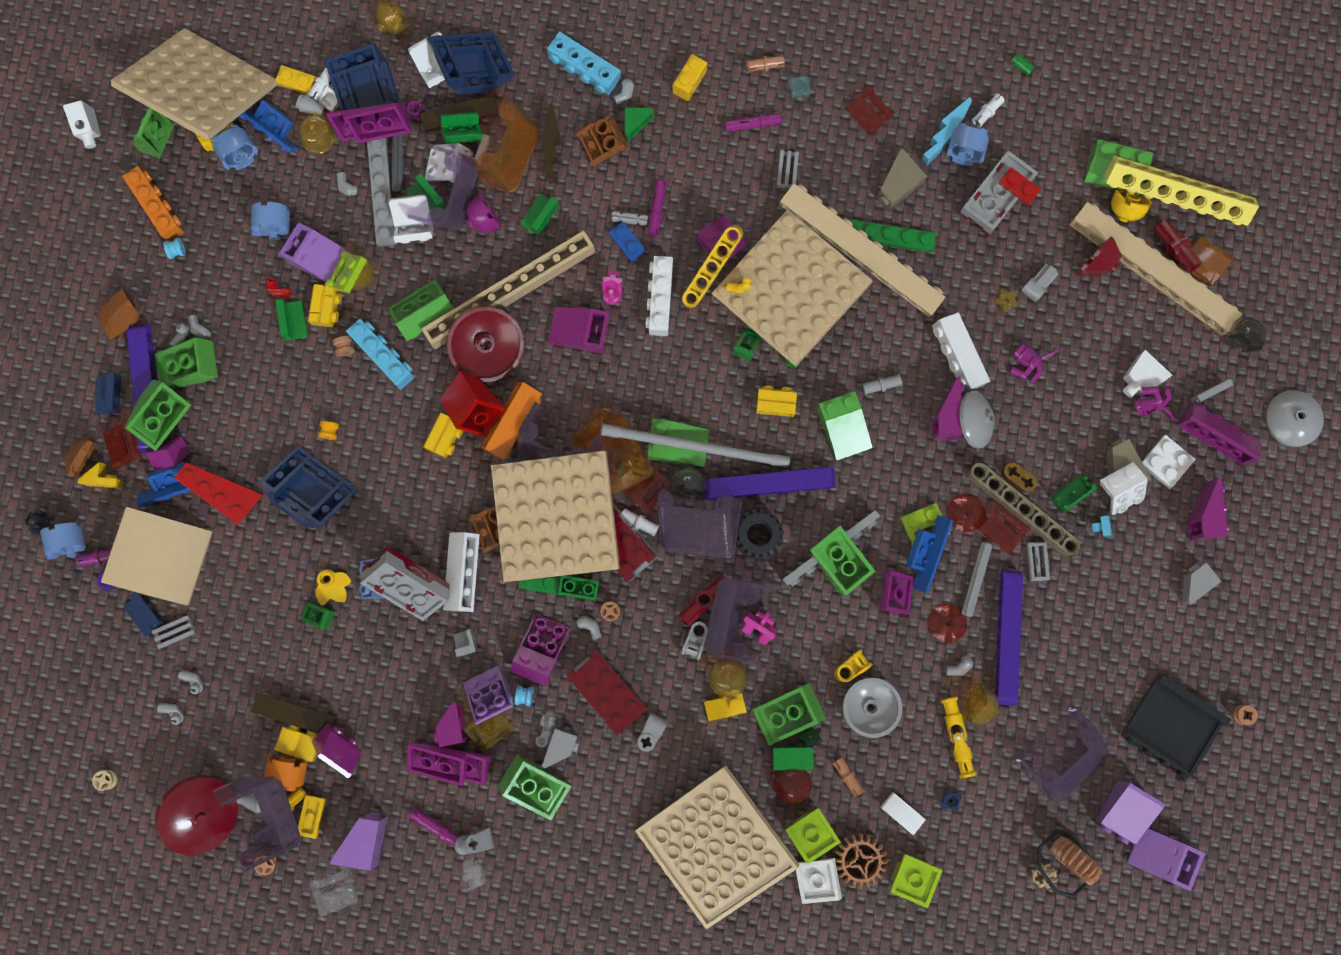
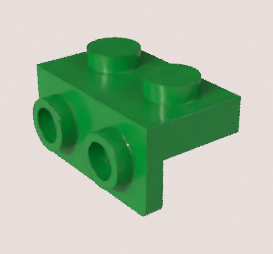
M477 112L441 115V132L445 143L456 144L458 142L482 140Z

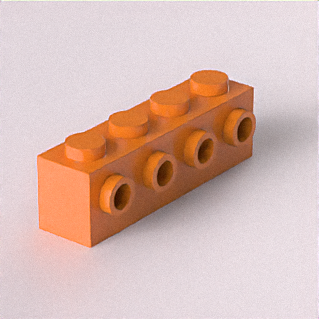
M137 166L122 176L159 234L166 241L169 240L171 242L185 233L180 226L182 222L176 214H172L170 211L172 207L166 199H162L161 190L157 185H153L151 182L153 178L147 170L143 171Z
M517 382L504 405L506 411L490 430L480 448L499 459L505 460V458H508L513 451L512 446L514 442H517L522 436V428L530 422L532 418L530 414L534 408L536 409L539 406L542 393L524 382Z

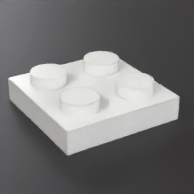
M1164 435L1142 460V463L1149 473L1171 489L1196 459L1167 435Z
M835 858L814 860L808 865L805 861L798 862L800 866L796 869L802 904L842 899Z

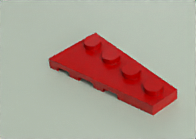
M188 462L174 477L237 525L263 495Z

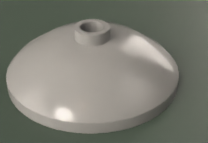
M1290 390L1278 394L1270 401L1265 413V422L1268 431L1278 442L1290 447H1300L1313 442L1319 436L1323 428L1324 416L1319 403L1312 396L1302 391ZM1298 413L1302 415V419L1298 417Z
M970 391L964 395L961 401L960 424L966 441L973 448L977 449L985 447L991 440L995 418L988 400L978 391Z
M866 678L853 684L847 691L843 700V714L847 724L856 733L869 738H878L889 734L898 725L902 716V701L897 690L890 683L878 678ZM869 704H873V711L867 709Z

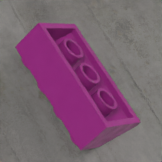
M1194 403L1188 406L1177 424L1181 429L1243 466L1259 460L1261 456L1262 443L1258 442L1255 436L1245 434L1240 431L1238 426L1225 422L1223 417L1210 413L1201 404Z

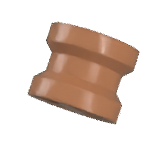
M341 336L332 341L336 347V356L343 357L355 352L354 347L351 346L352 339L350 336Z
M609 601L602 605L600 613L603 619L615 621L620 616V608L616 603Z
M1239 705L1234 708L1232 717L1240 725H1252L1257 721L1258 713L1252 706Z
M268 849L259 851L254 865L258 874L268 875L274 871L275 853Z

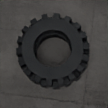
M761 509L760 511L752 510L744 514L738 521L734 532V540L737 548L741 550L743 555H747L751 559L762 560L763 558L770 557L779 549L783 541L784 530H782L781 522L779 523L778 518L774 517L771 512H765ZM754 524H762L770 532V539L763 546H756L748 540V529Z

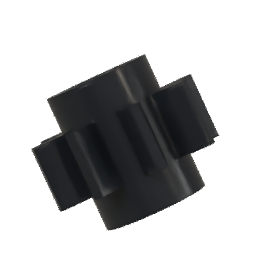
M38 509L35 510V513L29 512L25 521V525L29 526L28 531L40 534L42 529L49 527L51 518L46 517L48 513Z

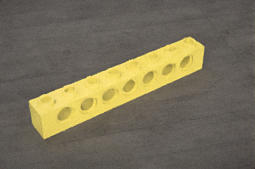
M1113 155L1104 174L1105 181L1110 187H1121L1130 193H1141L1147 198L1152 199L1154 197L1166 204L1174 203L1183 209L1191 208L1203 215L1206 213L1213 215L1219 220H1230L1236 225L1244 224L1248 226L1259 208V204L1254 197ZM1131 174L1130 177L1123 178L1124 175ZM1143 180H1149L1146 183H1141V181ZM1161 185H1166L1165 188L1159 189ZM1184 190L1183 193L1176 194L1178 191ZM1219 201V203L1212 205L1213 202Z

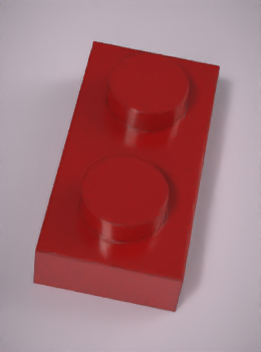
M1012 167L1009 168L998 183L1027 206L1030 205L1041 191L1038 186Z

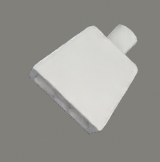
M83 101L63 105L73 135L83 141L85 148L96 147L94 138L100 136V130L94 108Z
M1144 350L1136 357L1124 375L1123 379L1128 385L1123 389V392L1130 398L1136 392L1141 395V387L1158 386L1170 378L1172 374Z

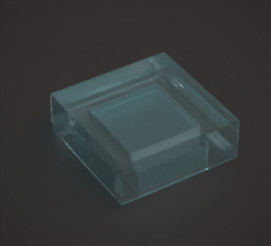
M808 76L790 78L792 98L810 96Z

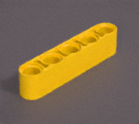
M731 225L722 234L682 297V301L687 307H695L702 300L743 237V230L740 226ZM730 230H735L738 233L737 239H732L729 236ZM719 246L727 248V255L719 253ZM709 262H714L717 265L716 271L709 269ZM704 278L707 285L701 286L698 283V279ZM689 293H693L696 296L697 300L695 302L689 300Z

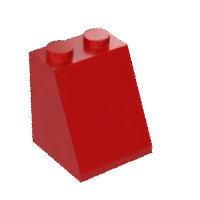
M464 371L458 373L440 398L456 429L486 437L506 411V407L475 375Z

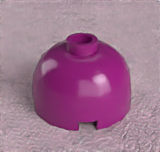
M481 194L469 202L466 208L468 216L466 222L471 229L476 228L479 232L489 233L499 228L501 223Z

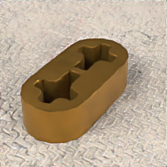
M1009 463L1002 470L1003 477L1022 492H1031L1037 486L1036 478L1016 463ZM1014 468V473L1019 477L1015 475L1009 476V470L1007 469ZM1021 478L1025 481L1029 479V484L1031 485V487L1028 486L1027 488H1025V483L1021 480Z

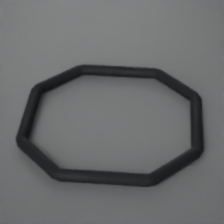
M1055 830L1038 846L1037 868L1055 894L1074 898L1088 884L1084 882L1073 894L1057 890L1041 867L1042 848L1057 834L1073 837L1079 847L1089 857L1091 856L1076 834Z

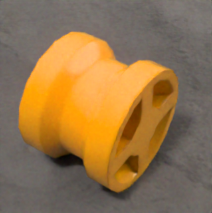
M320 421L321 430L318 432V437L337 440L336 430L339 429V424Z

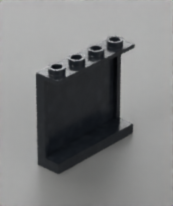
M1157 675L1121 735L1126 737L1125 741L1130 745L1141 747L1143 749L1142 752L1147 756L1158 758L1160 760L1158 763L1168 769L1171 767L1176 770L1175 774L1184 780H1187V778L1195 780L1194 772L1222 726H1228L1231 719L1166 676Z

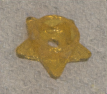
M1001 289L1000 297L994 301L1003 308L1005 313L1011 307H1019L1018 302L1015 300L1016 291L1009 293Z

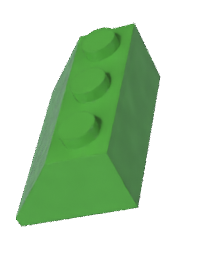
M1098 139L1091 149L1084 182L1118 190L1119 187H1110L1104 177L1113 155L1150 166L1153 153ZM1126 174L1123 178H1128L1131 174Z
M433 280L389 307L388 311L408 341L419 336L423 332V327L454 308L437 281Z

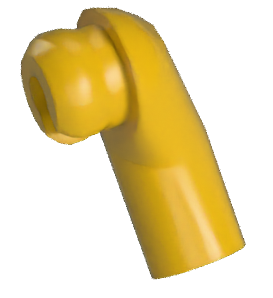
M743 277L742 284L728 282L726 291L744 293L751 289L752 279Z

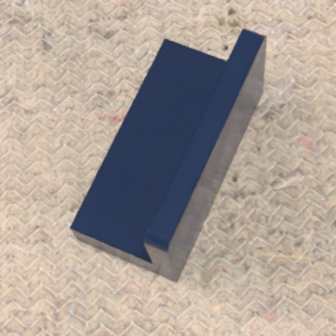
M106 373V376L97 377L96 413L119 414L121 376L115 373Z
M134 592L129 596L132 600L124 605L123 608L144 636H149L152 630L159 628L165 623L144 594Z

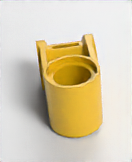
M862 649L852 654L835 669L834 676L838 681H851L873 665L864 657ZM842 668H846L849 672V676L846 679L840 676Z

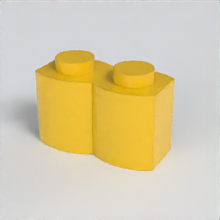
M291 724L288 727H282L274 750L314 762L317 753L312 741L319 733L311 730L305 733L300 731L301 727Z

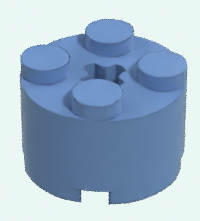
M964 123L959 124L958 128L953 130L947 156H952V161L965 166H973L974 162H978V165L984 161L988 146V131L984 128L970 127Z
M232 125L228 130L212 138L213 149L223 166L228 170L234 167L236 170L245 168L254 161L253 156L255 153L256 155L258 154V149L246 130L238 125Z
M261 202L251 206V234L253 236L263 235L269 236V239L279 240L281 236L289 234L290 209L287 210L286 205L267 202V205L261 206Z
M62 523L54 525L55 528L52 530L46 527L40 531L44 555H46L47 559H55L59 555L65 554L67 557H74L79 555L78 552L85 550L86 546L81 524L77 526V523Z

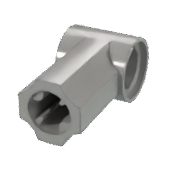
M1045 264L1021 291L1036 303L1047 290L1046 288L1058 275L1056 269L1052 265Z

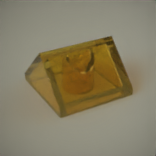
M504 711L477 725L473 720L462 727L482 752L515 730Z

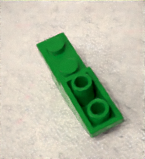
M563 575L519 580L518 588L596 601L599 581Z

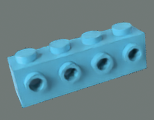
M560 31L547 48L548 57L553 63L561 64L570 74L575 73L584 83L592 84L600 93L610 95L621 79V70Z
M359 319L346 332L389 379L402 390L414 379V376L410 373L412 368L406 362L402 364L398 360L399 354L393 348L389 350L385 346L387 344L386 340L381 335L376 336L373 333L375 329L368 321L364 323Z

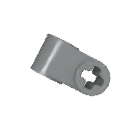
M695 622L691 626L681 652L682 655L688 654L696 657V660H700L708 633L707 626L703 622ZM696 625L704 627L705 632L702 636L694 634L693 629Z
M651 712L638 738V747L645 752L652 750L659 737L663 734L668 721ZM647 737H649V742L652 743V745L650 747L646 746V748H643V743L641 742V739H646Z
M490 828L474 831L471 834L457 838L455 841V850L460 855L495 848Z

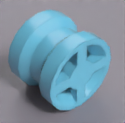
M179 237L171 242L169 240L163 242L164 250L169 259H173L177 255L184 256L186 254L183 242Z
M518 685L515 694V705L522 703L531 707L534 687L523 688V686Z

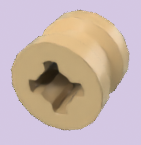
M112 770L99 771L92 779L93 786L99 791L112 789L118 782L117 774Z

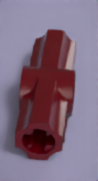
M1164 220L1155 227L1154 232L1165 244V251L1168 256L1176 258L1187 273H1192L1202 265L1203 262L1192 250L1188 237L1180 235L1169 220Z
M718 575L677 616L685 625L690 627L731 586L722 576ZM707 597L709 604H700L699 598Z

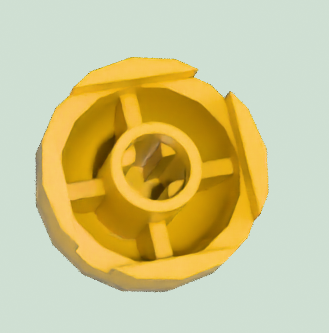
M1119 187L1113 195L1111 208L1118 220L1122 222L1136 221L1145 216L1152 202L1143 194L1139 196Z

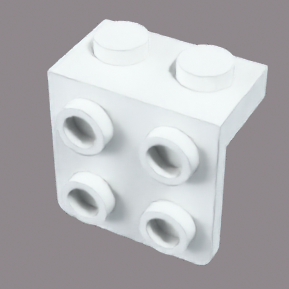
M436 32L431 36H442V34L440 32ZM427 38L408 49L421 77L429 88L445 80Z
M460 143L433 145L430 151L425 179L427 181L449 180L459 187H467L474 152Z
M425 195L390 199L389 205L395 227L393 236L395 243L405 244L410 241H427L432 239L433 224Z
M1134 462L1100 480V485L1111 497L1110 512L1112 515L1123 513L1129 506L1139 504L1145 498L1147 477Z

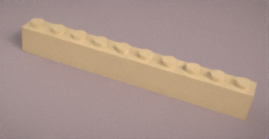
M795 183L791 186L779 203L781 207L785 210L788 209L809 228L926 316L930 317L945 299L941 289L936 286H930L925 277L914 274L912 272L913 269L905 263L902 265L897 261L898 258L893 253H886L882 250L883 246L876 241H870L867 238L868 235L859 229L857 231L852 227L853 224L846 218L842 220L837 216L838 213L833 208L825 207L820 198L815 195L813 197L807 193L808 190L801 184L797 186Z
M1087 202L1070 223L1071 227L1099 247L1112 236L1122 255V258L1119 260L1122 264L1223 336L1230 332L1241 317L1242 313L1238 311L1236 306L1225 302L1222 296L1207 289L1204 283L1196 281L1189 272L1181 270L1176 266L1175 262L1163 257L1157 249L1149 247L1142 238L1135 237L1128 228L1120 226L1111 216L1099 211L1096 205Z
M585 231L580 232L423 327V333L434 349L439 348L447 343L448 331L454 320L461 313L476 306L505 308L594 254L595 250L592 242Z

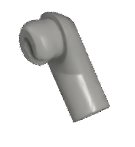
M624 79L622 81L621 93L613 97L616 105L632 97L634 83L631 80Z
M337 173L339 191L347 196H355L358 192L357 187L347 183L346 173Z
M191 315L188 317L190 333L205 340L211 336V332L199 324L198 316Z
M181 323L176 327L178 333L170 345L176 346L185 341L190 333L188 325Z
M581 616V618L577 619V626L590 630L593 640L602 637L596 620L588 616Z
M963 656L958 666H946V675H965L973 666L971 657Z
M186 670L179 672L178 678L189 682L192 694H198L202 691L203 683L198 674Z
M159 703L157 706L158 713H168L170 715L172 724L178 725L183 721L184 714L178 705Z

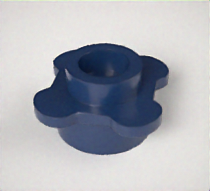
M947 789L944 790L940 807L957 812L960 800L962 799L961 794L958 792L952 793Z

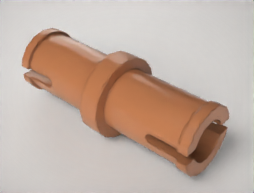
M783 55L768 58L767 56H762L761 59L746 60L747 72L768 71L771 68L784 67L785 64Z
M843 757L832 763L840 774L842 783L845 782L854 798L865 791L857 781L855 772L850 770Z

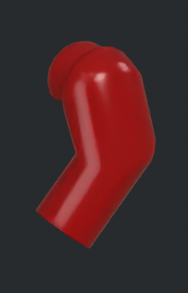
M274 278L266 279L265 287L273 297H291V288H281Z

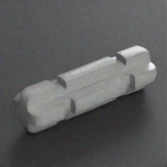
M615 210L612 212L611 219L613 222L622 221L635 225L639 223V225L646 226L648 223V215L640 214L639 216L637 213H620V211Z

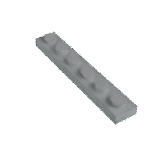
M387 138L367 142L375 236L378 247L396 245L393 237L395 227L389 201L392 199Z
M875 510L848 530L846 534L855 541L863 535L861 531L864 528L871 529L878 523L876 519L880 515ZM812 557L782 580L783 584L786 587L789 584L793 587L801 581L799 578L804 573L809 575L816 570L815 565L817 561L815 558Z

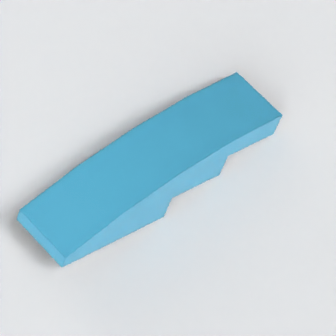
M970 97L941 121L939 126L941 131L931 140L930 145L932 148L923 154L921 162L925 166L942 152L950 142L953 130L958 128L959 124H962L972 102Z

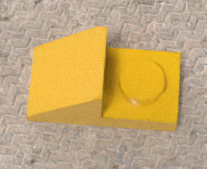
M99 462L78 479V484L123 489L124 481L117 479L116 475H107V465Z
M742 693L704 702L708 721L746 713Z

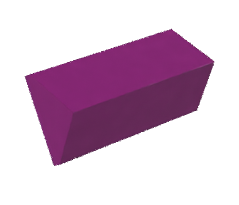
M392 103L326 113L328 120L342 142L356 139L358 143L411 132L405 103Z
M410 741L407 747V771L463 786L465 781L485 785L493 755L446 746L439 747V745Z

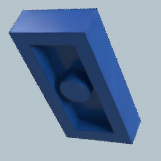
M624 222L608 232L609 236L631 263L646 253V249Z

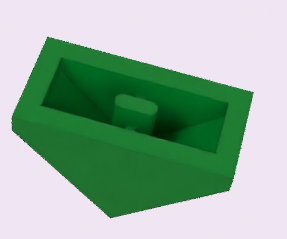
M625 108V140L627 142L654 118V110L652 108Z
M745 328L735 345L733 355L751 362L761 337L757 333Z
M307 602L301 621L320 629L330 630L336 612Z

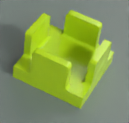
M818 807L810 813L806 812L785 829L807 865L841 843Z
M903 854L901 862H897L891 880L893 882L889 891L928 908L943 870L916 857Z

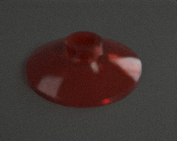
M959 495L948 505L947 518L953 520L952 527L960 532H973L981 527L985 520V507L973 495ZM965 509H969L971 511L970 516L965 515Z
M943 604L936 607L930 613L928 619V627L932 636L944 643H952L959 640L967 629L966 616L962 615V610L952 604ZM948 619L952 621L950 627L946 625V620Z

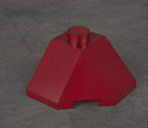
M1111 236L1075 274L1077 276H1103L1109 271L1113 273L1119 267L1118 261L1122 258L1114 238Z

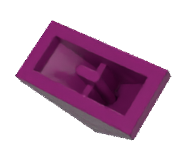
M180 435L161 444L156 451L150 449L145 453L153 468L160 469L175 467L190 451Z

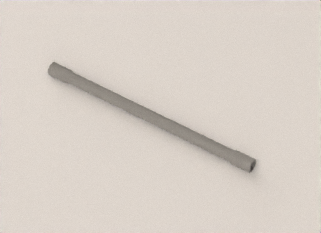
M602 424L600 435L620 437L745 459L788 468L790 464V457L709 444L631 430L609 424Z

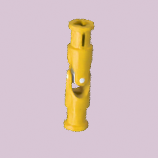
M958 697L940 700L944 705L946 713L944 718L950 741L955 743L953 754L955 762H958L959 778L975 776L977 773L974 771L971 761L973 758L972 752L965 742V739L967 741V732L963 716L959 712L957 705ZM955 724L960 725L964 732L951 734V727Z

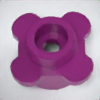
M411 100L406 110L408 118L413 117L420 121L419 115L426 110V106L423 103L420 104L417 101Z

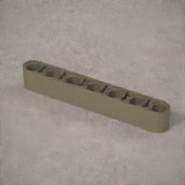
M976 463L969 468L967 475L970 481L1060 554L1069 556L1079 551L1080 543L1073 535L983 463ZM975 468H978V469L981 470V472H982V476H981V477L975 476V474H974V469H975ZM990 480L996 482V490L989 487ZM1005 493H1009L1012 496L1011 502L1005 500ZM1020 505H1024L1027 508L1026 514L1020 512ZM1036 517L1042 520L1041 527L1035 524ZM1051 529L1057 532L1056 539L1050 536ZM1066 542L1072 544V551L1066 549Z

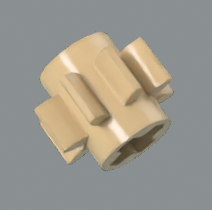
M1041 863L1042 869L1051 882H1057V870L1051 867L1050 863L1046 865ZM1038 868L1032 870L1033 881L1039 885V888L1044 886L1047 889L1051 888Z

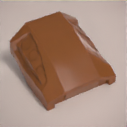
M610 115L589 124L576 133L591 160V166L598 165L612 155L628 149L627 142L619 125Z
M1200 236L1193 245L1192 250L1203 263L1190 274L1192 278L1210 287L1222 275L1235 256L1229 255ZM1178 263L1177 267H1179L1181 270L1186 271L1182 267V265Z
M124 288L117 292L97 313L104 331L111 340L126 331L129 325L136 323L139 319L140 314L134 308L135 306Z
M87 437L73 442L64 457L67 474L77 477L84 472L88 464L86 462L87 458L91 459L98 446L95 442Z
M495 506L469 518L476 533L480 534L479 541L483 548V554L500 547Z

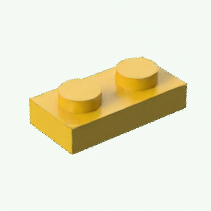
M281 65L276 77V84L307 94L315 84L316 76Z
M305 795L296 835L313 839L318 838L326 798Z

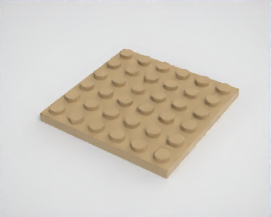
M185 28L111 80L112 87L206 140H210L277 86L275 78Z
M787 209L712 292V295L796 367L873 281ZM743 277L752 279L751 289L744 293L726 291L728 282L742 284Z
M607 451L491 465L504 582L620 569Z
M726 765L635 830L706 929L800 866Z

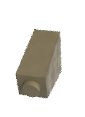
M903 148L899 151L878 194L881 204L889 209L923 184L927 177Z
M1122 439L1111 443L1112 448L1107 450L1109 475L1134 462L1147 477V482L1152 480L1130 439L1124 442Z

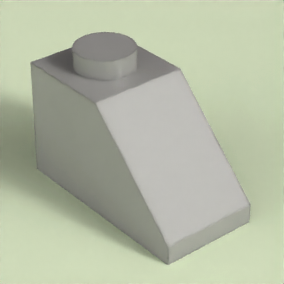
M1195 563L1188 569L1190 572L1184 577L1182 597L1184 606L1192 605L1221 582L1207 563Z
M556 728L542 767L547 768L571 756L573 752L577 753L580 741L577 740L578 735Z

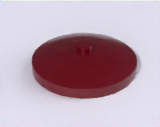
M494 306L470 308L454 320L448 331L447 352L452 364L459 372L464 371L473 374L481 382L496 381L507 376L515 369L522 357L524 348L522 331L514 318L500 308Z
M198 775L181 780L165 793L158 804L155 814L157 834L166 847L178 854L199 855L219 846L233 830L238 815L236 797L233 791L216 777Z

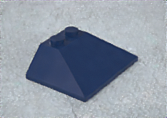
M495 32L427 37V41L447 84L459 95L492 92L515 77Z
M375 43L324 60L340 111L400 102L389 64Z
M299 445L259 481L260 486L276 507L303 527L318 529L358 491L356 487Z

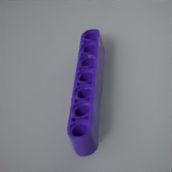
M149 324L129 326L127 329L134 407L140 395L151 381L157 380L152 331ZM138 439V447L142 454L152 449Z
M833 467L703 480L704 500L836 487Z
M1001 570L994 695L995 704L1016 706L1018 702L1023 592L1022 571Z

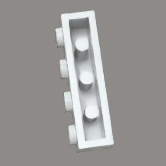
M654 256V262H650L649 273H653V278L649 280L648 291L652 293L651 299H647V310H650V317H646V328H649V335L668 336L673 257Z
M959 312L942 318L933 324V333L938 338L941 350L948 359L950 370L954 372L956 378L961 377V383L964 384L963 394L990 382Z
M466 532L449 534L446 582L450 586L448 602L444 604L443 610L473 612L480 534Z

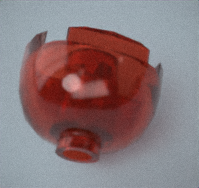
M778 770L773 778V789L781 801L787 804H798L809 797L812 790V780L806 770Z

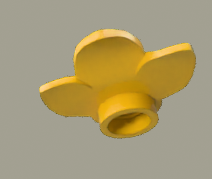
M322 570L317 576L318 587L315 590L318 602L322 606L330 598L336 602H345L347 598L345 586L351 583L349 576L343 572L334 573L332 570ZM326 576H330V581L328 583L324 581V578Z

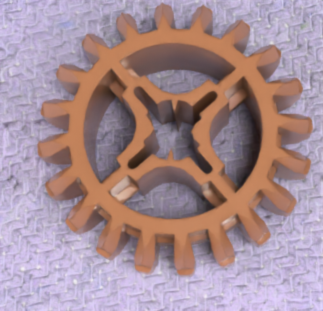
M862 833L858 834V839H856L854 834H851L852 841L845 837L844 841L847 844L844 846L842 843H839L838 846L842 850H835L834 852L840 855V857H835V862L840 863L836 865L837 870H841L838 876L839 878L845 876L843 879L845 884L851 880V887H854L856 882H858V888L862 889L863 882H865L866 887L870 888L869 881L872 880L876 885L875 877L883 878L879 873L880 870L883 872L887 870L881 866L888 863L886 859H881L887 853L885 851L879 852L883 845L878 844L875 846L878 840L874 838L870 842L871 836L869 834L866 835L865 839H863ZM859 845L871 847L874 853L863 854ZM853 847V857L845 862L847 852ZM859 855L863 859H865L864 864H862V867L858 863H856V860H858L857 858L859 857ZM876 860L874 869L868 874L867 867L869 863ZM846 868H859L862 877L851 875Z
M1060 837L1052 844L1053 846L1050 848L1051 853L1073 874L1088 885H1093L1098 881L1103 873L1102 869L1076 844L1065 837Z

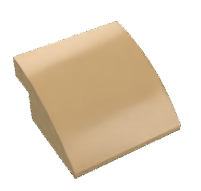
M126 507L101 582L189 606L213 532Z

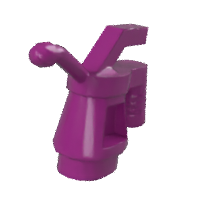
M1021 343L1012 356L1016 362L1027 368L1025 371H1022L1012 366L1009 373L1025 379L1036 367V374L1030 380L1034 383L1042 374L1041 360L1057 353L1058 347H1055L1051 353L1039 356L1030 345Z
M1169 385L1164 386L1166 396L1163 399L1161 398L1158 386L1141 387V395L1155 394V396L1140 397V399L1135 400L1138 415L1147 416L1158 410H1164L1170 415L1172 421L1175 420L1174 414L1165 407L1172 398Z

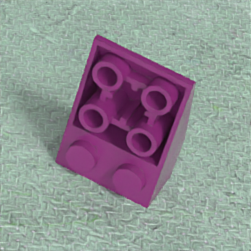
M555 307L548 344L603 354L611 319L610 312L587 308Z
M957 377L950 385L932 420V441H955L962 435L960 405L961 394L964 393V384L961 383V377Z
M1222 478L1204 483L1188 521L1190 541L1214 540L1227 536L1229 524L1225 516L1227 505L1224 502L1225 485L1222 483Z
M535 614L512 661L510 672L547 686L571 628Z

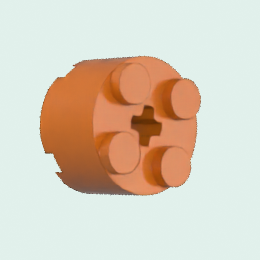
M276 754L268 755L263 779L265 781L264 786L271 788L283 786L284 790L296 791V787L304 785L308 761H303V759L288 754H281L280 758H275Z

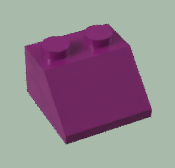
M725 216L714 220L697 233L696 241L710 254L724 231L732 224ZM730 230L729 236L732 239H737L738 233L735 230ZM742 237L727 262L749 245L744 237ZM719 246V253L727 255V248Z
M462 702L452 703L437 724L434 740L436 744L439 743V747L469 741Z
M327 723L313 739L312 744L319 758L349 778L361 753L358 747L359 743L351 736L348 738L344 736V732L336 725L332 727Z

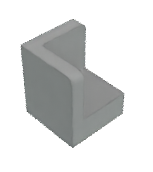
M472 629L454 634L457 657L478 652Z

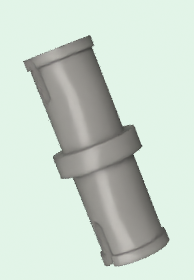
M900 374L886 378L878 377V380L862 383L865 395L877 391L885 392L886 389L902 386Z

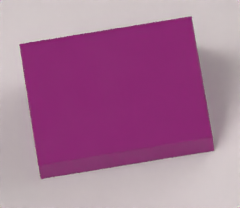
M891 570L885 571L879 611L909 615L914 577Z

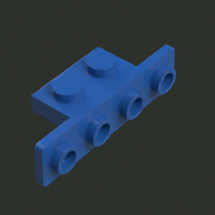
M267 100L261 101L256 113L247 109L239 115L242 119L251 122L255 129L263 131L268 139L280 144V148L284 151L299 150L296 144L286 138L294 121Z
M180 462L175 467L162 468L147 473V479L153 489L137 495L136 505L138 508L150 506L161 500H168L181 493H188L190 489L174 478L185 465V462Z
M938 515L931 533L918 529L906 562V566L918 570L913 588L924 593L929 592L953 524L952 519Z

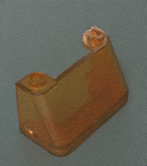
M502 99L499 114L504 119V124L508 125L496 155L489 152L482 153L474 167L481 183L506 192H513L518 188L539 138V129L516 104Z
M601 409L572 435L571 439L574 444L573 447L578 453L607 451L611 494L614 496L646 480L653 474V471L637 440L600 435L602 424L631 429L625 418Z

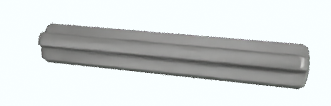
M982 542L961 612L964 616H973L992 550L990 543Z

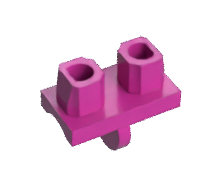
M609 270L607 277H603L602 280L603 300L607 304L613 305L617 302H622V278H619V271Z
M769 610L766 614L758 611L756 616L748 612L743 620L744 624L741 629L747 635H750L754 628L761 633L757 640L763 645H766L770 639L773 640L778 632L772 626L775 621L769 618L771 614Z

